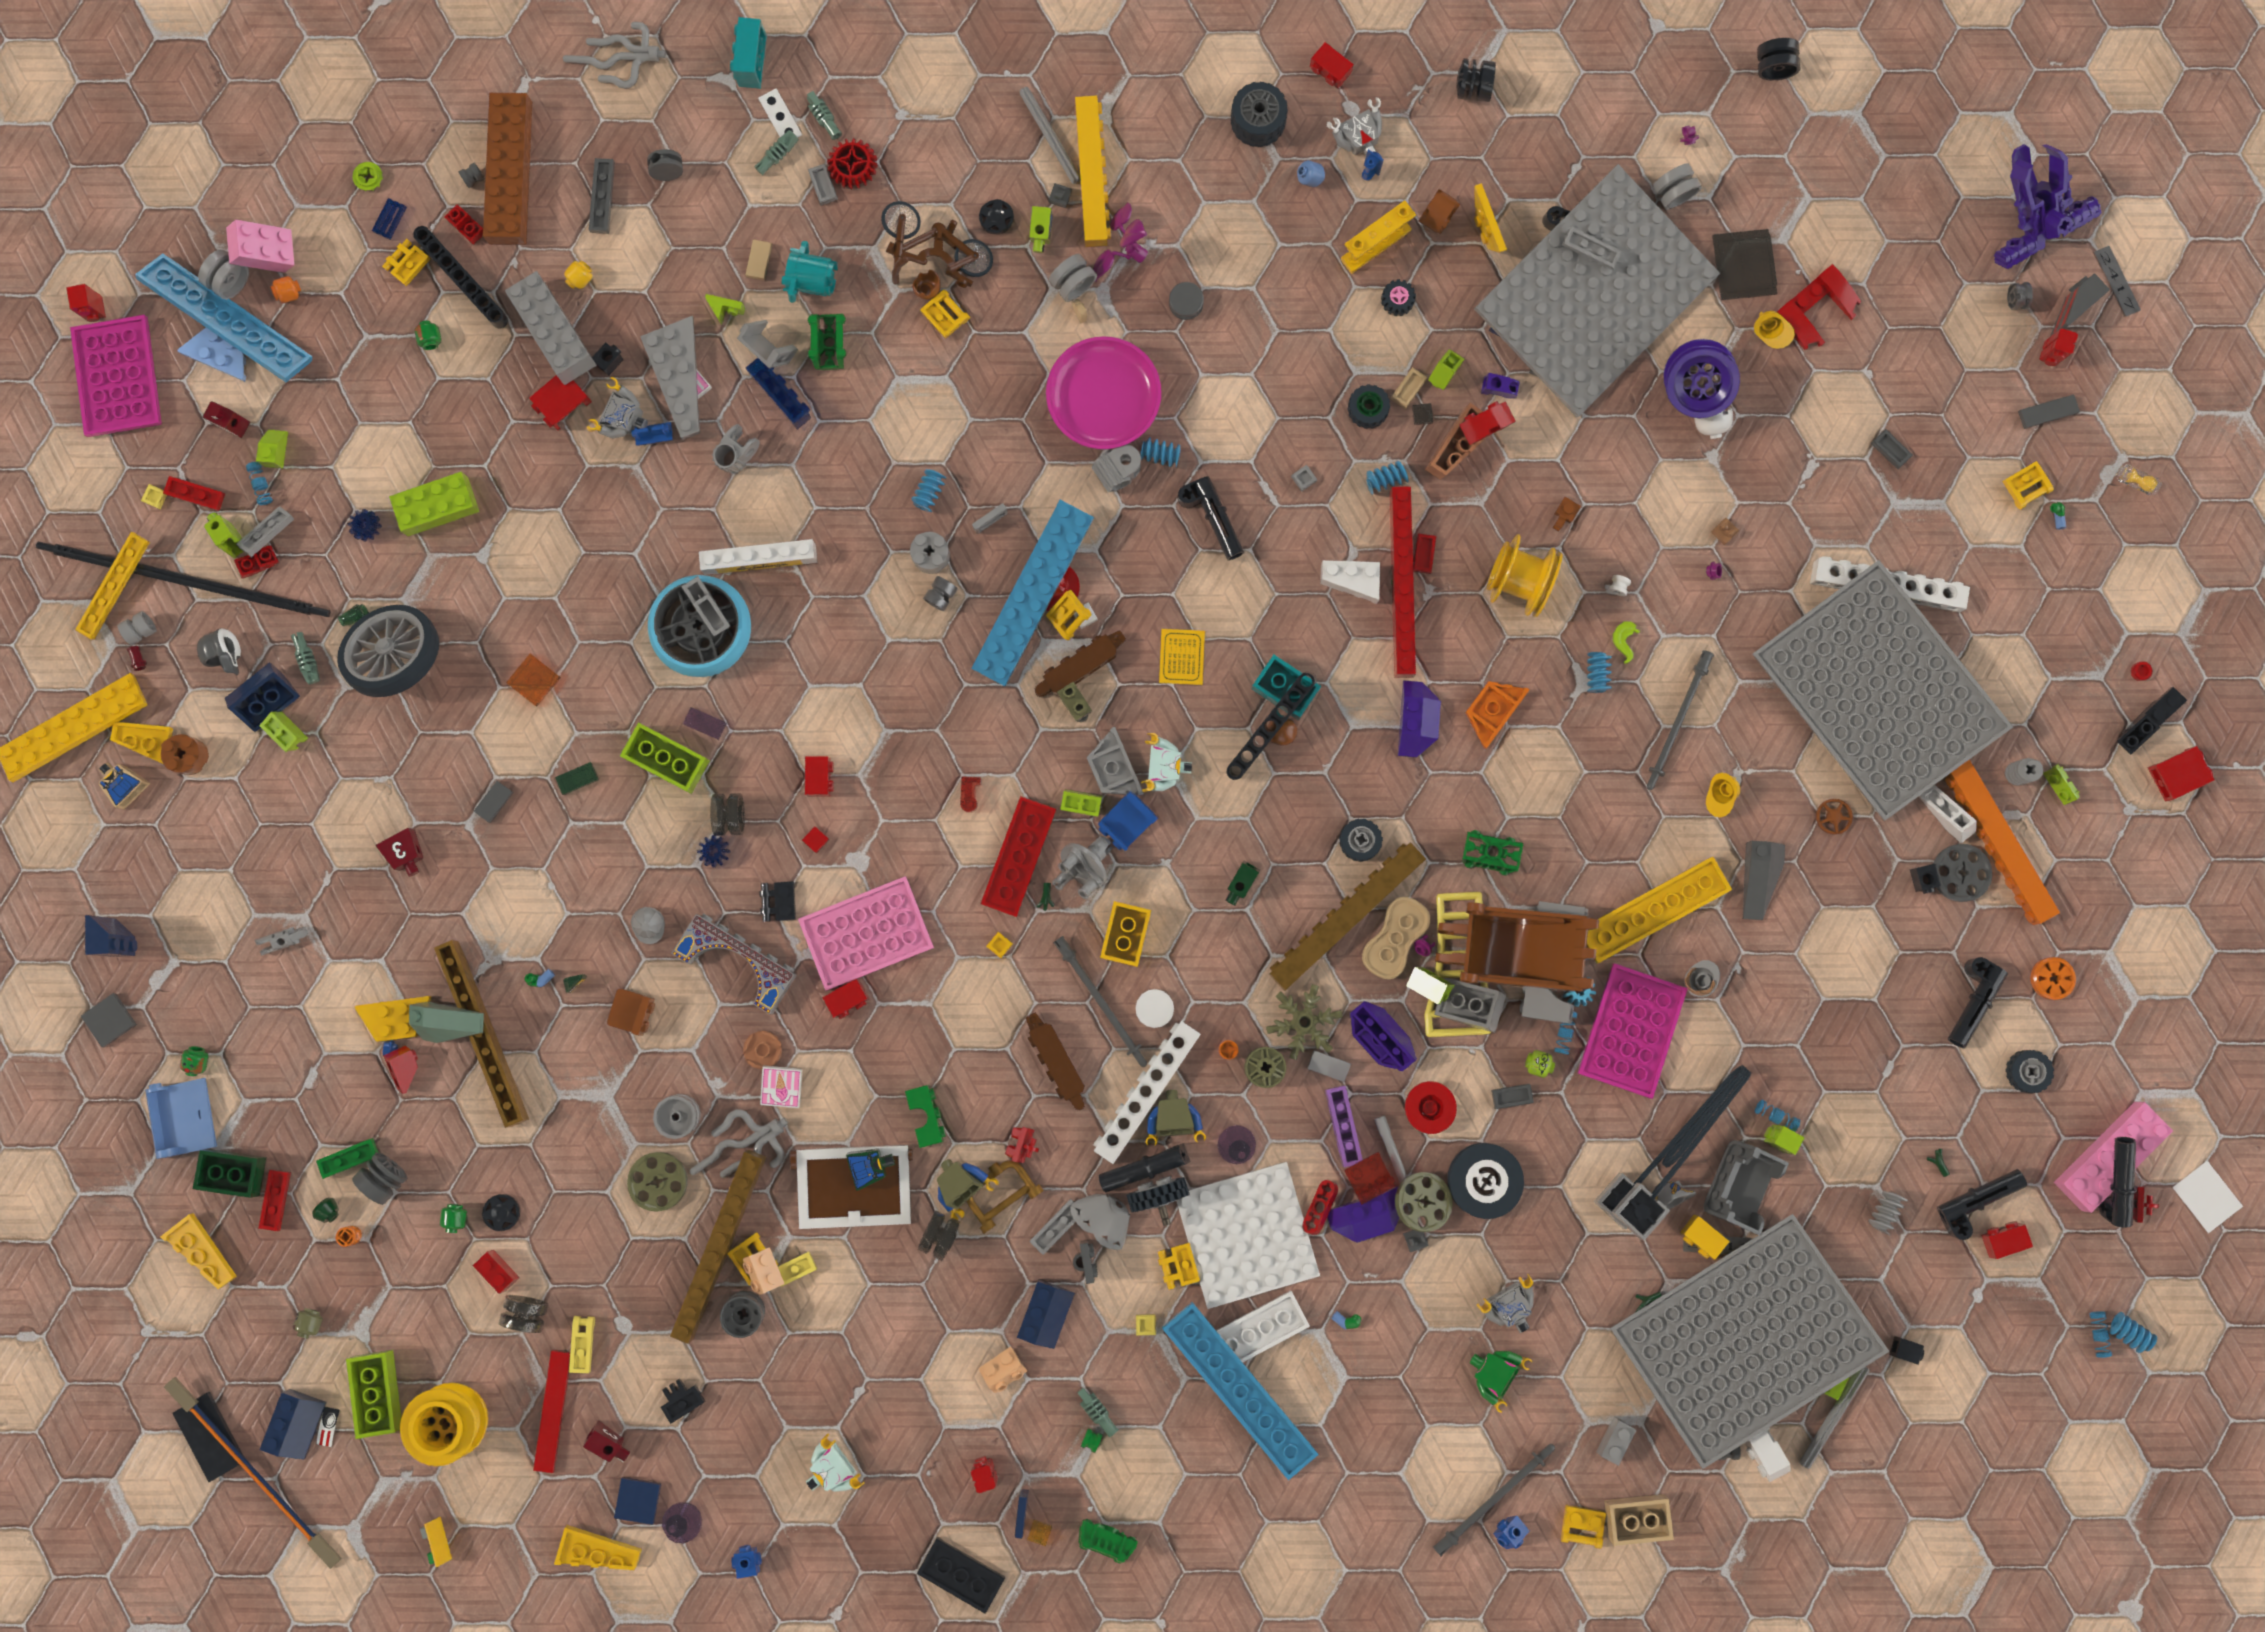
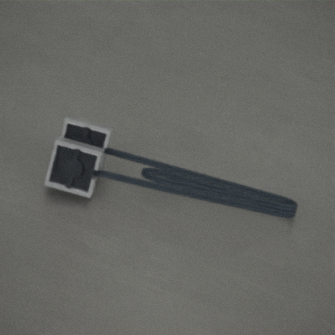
M1743 1065L1732 1071L1634 1183L1623 1173H1618L1594 1200V1203L1622 1229L1628 1228L1640 1240H1645L1670 1212L1664 1204L1655 1199L1656 1196L1682 1166L1748 1081L1751 1072ZM1662 1159V1165L1666 1168L1676 1162L1652 1193L1641 1184Z

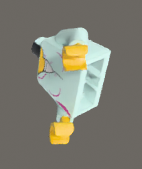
M1147 733V735L1151 736V741H1145V743L1154 745H1151L1148 780L1141 782L1146 783L1147 788L1142 789V791H1165L1179 781L1180 773L1191 774L1192 762H1182L1181 752L1168 740L1158 737L1155 733Z
M826 1434L815 1447L812 1455L810 1470L814 1475L806 1481L808 1487L813 1491L822 1485L825 1491L831 1489L833 1492L858 1489L865 1484V1482L860 1483L858 1481V1477L861 1474L855 1476L857 1471L835 1443L836 1440L833 1442L829 1441L827 1438L829 1434Z

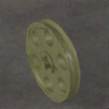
M664 1152L649 1153L639 1158L631 1167L627 1179L628 1191L633 1201L641 1208L654 1212L664 1211L675 1206L684 1196L687 1188V1173L682 1163L673 1155ZM651 1157L657 1160V1166L653 1169L647 1165V1161ZM667 1163H675L676 1170L674 1173H669L666 1170ZM637 1171L642 1172L644 1176L643 1181L640 1183L634 1180V1174ZM656 1176L658 1179L668 1178V1180L662 1181V1183L659 1184L660 1187H658L657 1184H651L647 1186L648 1183H651L654 1180H656ZM679 1181L681 1183V1190L679 1192L672 1190V1182ZM642 1190L647 1191L649 1194V1198L645 1202L639 1199V1193ZM660 1195H664L668 1199L665 1206H660L657 1202Z
M1420 1172L1409 1175L1400 1183L1396 1191L1395 1206L1398 1216L1407 1227L1418 1232H1430L1442 1227L1449 1219L1452 1211V1196L1447 1184L1440 1177L1432 1173ZM1424 1177H1427L1430 1181L1428 1188L1422 1185ZM1407 1184L1413 1186V1193L1411 1195L1405 1191ZM1438 1190H1442L1444 1193L1442 1201L1436 1197ZM1424 1199V1200L1427 1201L1428 1203H1433V1204L1423 1205V1203H1421V1202H1419V1201L1417 1202V1201H1414V1200ZM1406 1203L1411 1206V1213L1409 1215L1403 1211V1206ZM1436 1209L1442 1212L1440 1220H1437L1434 1216ZM1420 1216L1426 1220L1424 1227L1418 1225V1218Z

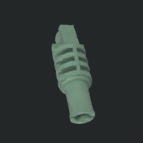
M814 91L808 93L807 100L810 103L808 108L821 127H825L832 140L838 139L842 132L835 124L833 114L823 99H819Z
M789 130L778 138L777 142H774L773 146H770L769 150L765 151V156L754 166L755 169L763 176L773 164H778L779 160H782L783 156L785 157L786 153L791 151L799 140L797 136Z
M297 632V636L292 634L291 638L296 648L295 657L302 675L309 685L319 682L318 666L312 649L307 647L303 632Z
M1081 1388L1077 1392L1083 1400L1080 1403L1081 1407L1094 1423L1102 1427L1110 1438L1119 1429L1108 1417L1107 1409L1094 1393L1089 1395L1084 1388Z

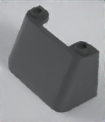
M1737 1140L1731 1141L1726 1147L1705 1199V1212L1760 1236L1764 1227V1218L1757 1214L1771 1177L1774 1179L1781 1178L1786 1173L1789 1163L1755 1146Z

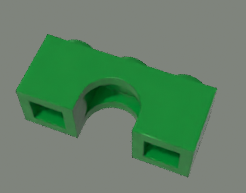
M925 1085L905 1091L909 1109H923L928 1117L927 1123L923 1127L915 1129L919 1148L943 1142V1137H946L944 1126L939 1124L938 1118H941L939 1107L934 1105L933 1100L936 1099L934 1088H930V1085Z

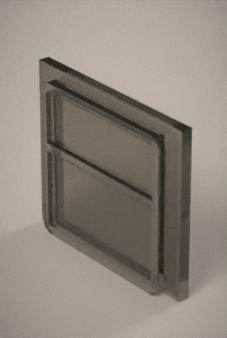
M1769 229L1712 235L1716 268L1720 273L1718 275L1721 300L1777 295V278Z

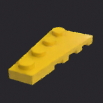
M194 1213L187 1215L160 1236L164 1241H168L177 1253L187 1258L186 1261L190 1265H195L200 1270V1274L217 1289L223 1288L237 1277Z
M566 1525L554 1565H588L594 1568L603 1566L609 1567V1569L635 1570L642 1549Z

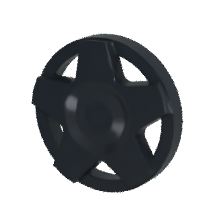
M995 199L981 207L979 221L986 232L996 235L1002 234L1011 228L1014 222V213L1008 203ZM982 216L987 218L984 223L982 221ZM1010 219V222L1006 225L1005 221ZM996 226L999 230H992L991 228Z
M498 1194L487 1200L483 1207L482 1217L490 1229L505 1231L512 1228L518 1222L520 1207L513 1197L506 1194ZM499 1197L507 1198L508 1200L502 1202ZM491 1203V1209L487 1210L488 1205ZM514 1206L516 1208V1215L512 1212ZM505 1222L511 1223L509 1226L503 1228Z

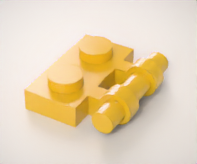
M407 238L402 244L399 243L396 246L397 250L391 256H388L385 259L386 262L382 265L386 271H389L393 266L394 269L390 273L406 287L431 259L415 245L409 250L408 248L412 243ZM403 254H405V256L402 258V260L398 263V262H397L398 259H399Z
M1190 1243L1171 1247L1172 1256H1167L1165 1249L1157 1251L1159 1256L1158 1263L1159 1266H1162L1164 1273L1163 1281L1167 1284L1168 1290L1176 1288L1174 1280L1177 1279L1180 1280L1181 1287L1200 1281ZM1175 1262L1177 1273H1171L1169 1263Z

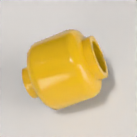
M582 260L580 262L573 261L564 271L565 282L573 289L575 287L583 289L592 279V269Z

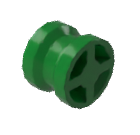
M1088 1428L1080 1447H1087L1091 1452L1095 1453L1103 1434L1093 1433L1092 1429Z

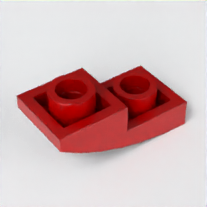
M458 204L444 216L473 245L483 236V228Z
M269 545L261 548L252 557L247 555L235 559L234 563L241 578L244 579L278 564L279 561L272 546Z

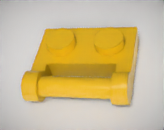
M946 289L942 290L920 309L921 313L945 339L970 319V316L966 312L964 313L949 297ZM941 301H944L958 316L956 320L940 305Z
M2037 461L2002 481L2019 510L2025 508L2029 502L2041 495L2048 494L2054 490L2053 485ZM2037 482L2041 483L2040 488L2022 497L2020 492Z
M1072 590L1066 591L1046 614L1065 640H1070L1077 628L1092 615L1090 610L1082 605ZM1077 612L1079 616L1067 628L1065 626L1066 622Z
M755 1233L727 1253L749 1286L751 1285V1279L743 1268V1259L753 1255L748 1246L753 1243L758 1252L766 1249L760 1241L758 1233Z
M1565 1505L1561 1542H1576L1593 1545L1595 1548L1601 1549L1606 1512ZM1570 1528H1576L1596 1533L1594 1538L1571 1534L1569 1531Z

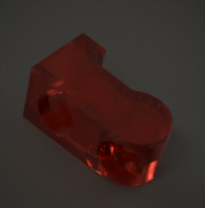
M961 776L960 805L966 813H973L978 808L976 786L982 787L981 777Z

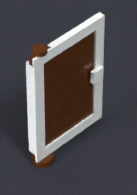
M908 1145L791 1150V1170H797L799 1229L911 1224L909 1161H913V1150L908 1149ZM879 1148L881 1156L893 1154L895 1165L885 1168L886 1177L856 1191L846 1154L851 1151Z

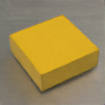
M997 932L986 947L999 958H1002L1013 943L1000 932Z

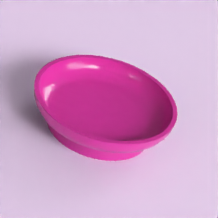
M1093 337L1072 345L1056 360L1047 380L1046 401L1053 421L1068 438L1088 448L1101 450L1115 449L1135 441L1151 426L1160 407L1161 383L1154 364L1137 346L1115 337Z

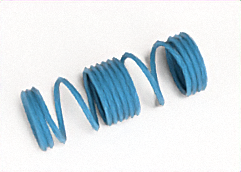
M251 462L246 465V470L252 473L251 475L263 472V470H259L262 466L258 462ZM251 475L249 476V479L252 480L251 484L253 490H255V495H257L256 491L268 488L265 477L251 479ZM271 493L257 495L259 496L257 504H270L273 501L272 497H260L268 496Z
M1573 1012L1572 1018H1577L1578 1013ZM1572 1022L1573 1024H1560L1558 1036L1567 1040H1558L1556 1043L1567 1049L1555 1048L1554 1052L1569 1055V1051L1565 1050H1570V1048L1558 1042L1572 1041L1569 1038L1573 1037L1574 1030L1567 1029L1561 1025H1575L1574 1022Z
M1764 1100L1759 1101L1755 1108L1756 1114H1760L1765 1105L1764 1112L1761 1115L1763 1116L1765 1111L1772 1106L1773 1111L1769 1116V1121L1779 1125L1784 1116L1788 1114V1122L1785 1127L1794 1119L1789 1129L1794 1132L1797 1131L1801 1122L1800 1119L1796 1117L1790 1119L1789 1113L1785 1114L1783 1110L1777 1107L1774 1108L1773 1105L1767 1107V1103Z
M2106 1312L2089 1313L2091 1319L2107 1318ZM2105 1319L2091 1322V1324L2106 1326L2103 1329L2092 1330L2093 1341L2109 1343L2107 1342L2110 1339L2109 1331L2104 1330L2108 1326L2103 1323H2097ZM2111 1343L2104 1347L2095 1348V1350L2109 1351L2097 1352L2096 1357H2111L2112 1352L2110 1350L2102 1349L2110 1346Z

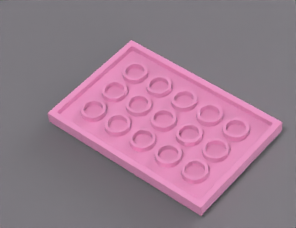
M906 876L798 919L825 991L934 948Z

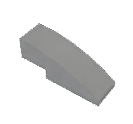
M699 576L682 585L683 590L713 636L730 627Z

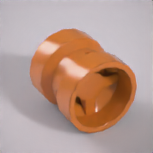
M1231 1040L1223 1041L1219 1046V1054L1222 1058L1231 1060L1237 1056L1238 1046Z
M356 1226L343 1227L337 1231L335 1239L340 1246L348 1247L357 1244L362 1238V1233Z

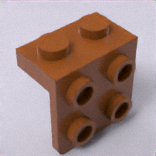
M618 989L607 1024L631 1032L634 1035L644 1036L649 1027L648 1020L650 1014L653 1013L655 1008V998L625 989Z

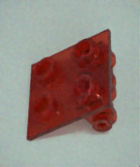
M1379 1152L1344 1170L1361 1205L1396 1187L1394 1184L1396 1182L1393 1176H1390Z

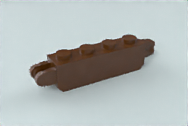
M1119 630L1108 636L1106 634L1101 636L1100 634L1091 640L1092 643L1087 647L1083 645L1075 651L1076 654L1072 657L1066 656L1060 661L1061 664L1056 668L1053 666L1048 668L1044 672L1045 675L1042 676L1043 681L1034 688L1037 697L1042 698L1050 692L1059 696L1057 692L1072 682L1075 685L1115 659L1117 649L1126 641L1123 633Z
M1036 1012L1026 1017L1030 1029L1028 1040L1033 1048L1037 1047L1039 1061L1042 1065L1046 1064L1049 1069L1046 1073L1051 1082H1056L1058 1088L1055 1090L1060 1099L1070 1100L1077 1111L1084 1109L1085 1104L1080 1094L1084 1091V1083L1053 1026L1047 1023L1044 1024Z

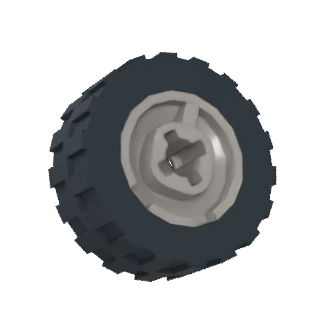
M1355 819L1349 822L1341 831L1339 844L1342 852L1353 861H1368L1377 855L1382 847V832L1371 820Z
M2018 1051L2007 1061L2006 1077L2010 1085L2021 1092L2039 1093L2042 1090H2046L2051 1085L2052 1079H2054L2052 1062L2040 1051Z

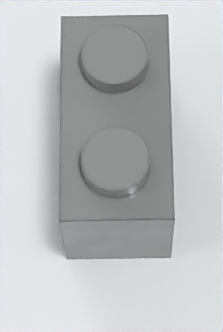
M1613 1417L1596 1452L1601 1457L1619 1466L1636 1429Z

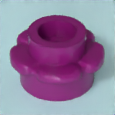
M1713 561L1707 566L1706 574L1711 580L1721 578L1722 566L1720 563Z

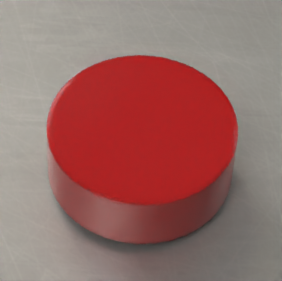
M2141 661L2131 667V676L2137 681H2144L2152 676V667L2147 662Z

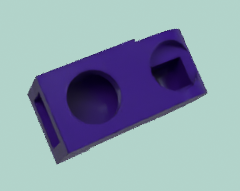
M1488 373L1483 379L1481 394H1493L1508 399H1515L1518 395L1520 382L1510 377Z

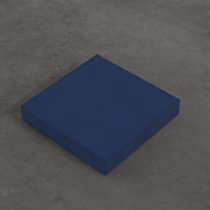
M622 1477L614 1518L653 1525L661 1483Z
M1026 1489L1020 1491L1015 1538L1020 1539L1023 1538L1029 1493V1490Z

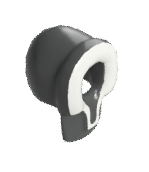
M220 628L199 639L197 654L204 666L215 667L221 665L226 673L239 675L237 659L240 658L241 649L236 636L232 632Z

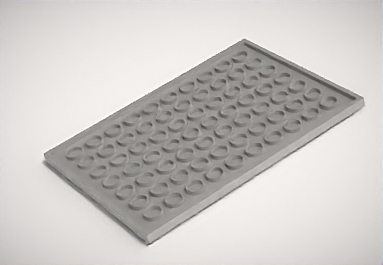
M1617 164L1474 310L1576 417H1579L1720 273L1623 168ZM1572 226L1622 251L1615 268L1611 270L1562 246L1569 228Z
M1880 560L1876 561L1752 654L1883 821L1894 815L2013 728L2011 723Z
M1793 1214L1610 1328L1702 1469L1890 1352Z

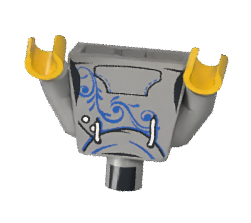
M611 377L610 379L615 381V386L611 387L607 383L606 386L617 391L612 392L599 422L595 419H589V422L594 423L595 428L589 426L586 428L590 432L597 430L599 434L614 439L624 437L626 434L632 435L631 431L636 427L639 429L646 428L648 420L642 418L643 411L639 408L640 403L635 395L623 385L619 386L617 379Z
M1527 1274L1528 1278L1524 1281L1519 1277L1520 1283L1515 1282L1490 1298H1483L1485 1301L1484 1305L1480 1306L1477 1303L1476 1306L1484 1313L1488 1320L1499 1326L1506 1325L1511 1327L1515 1324L1519 1333H1522L1530 1328L1525 1318L1532 1314L1531 1309L1534 1298L1533 1280L1529 1274Z

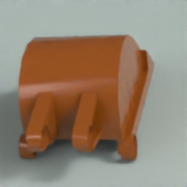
M1469 902L1467 903L1466 913L1469 914L1468 924L1439 923L1438 933L1467 937L1466 953L1443 954L1436 952L1435 962L1464 966V972L1461 971L1460 982H1483L1506 986L1554 989L1555 991H1583L1584 989L1593 988L1594 979L1584 978L1585 960L1596 958V949L1586 948L1588 930L1598 929V919L1582 915L1486 907L1485 904Z

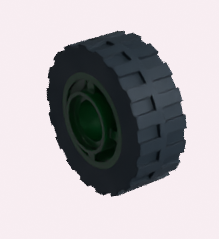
M1367 384L1354 390V393L1350 396L1347 408L1353 423H1356L1359 427H1364V429H1373L1376 426H1380L1382 422L1384 423L1390 410V398L1383 391L1384 389L1377 387V385ZM1371 404L1373 409H1367L1364 405Z

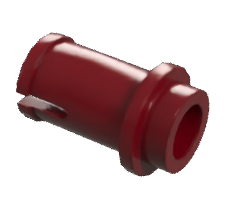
M136 645L127 648L132 662L131 668L134 671L144 670L147 662L142 657L140 647Z

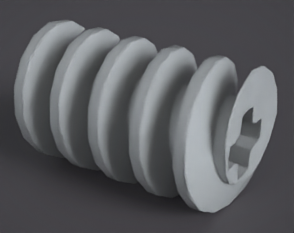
M2031 758L2013 762L2005 769V777L2008 782L2017 786L2037 781L2043 775L2041 762Z
M1883 1191L1882 1195L1886 1199L1879 1198L1882 1206H1875L1879 1213L1872 1212V1216L1876 1220L1869 1219L1868 1222L1875 1229L1891 1236L1887 1229L1894 1230L1890 1222L1897 1223L1894 1215H1901L1897 1208L1904 1209L1900 1202L1908 1200L1893 1192Z

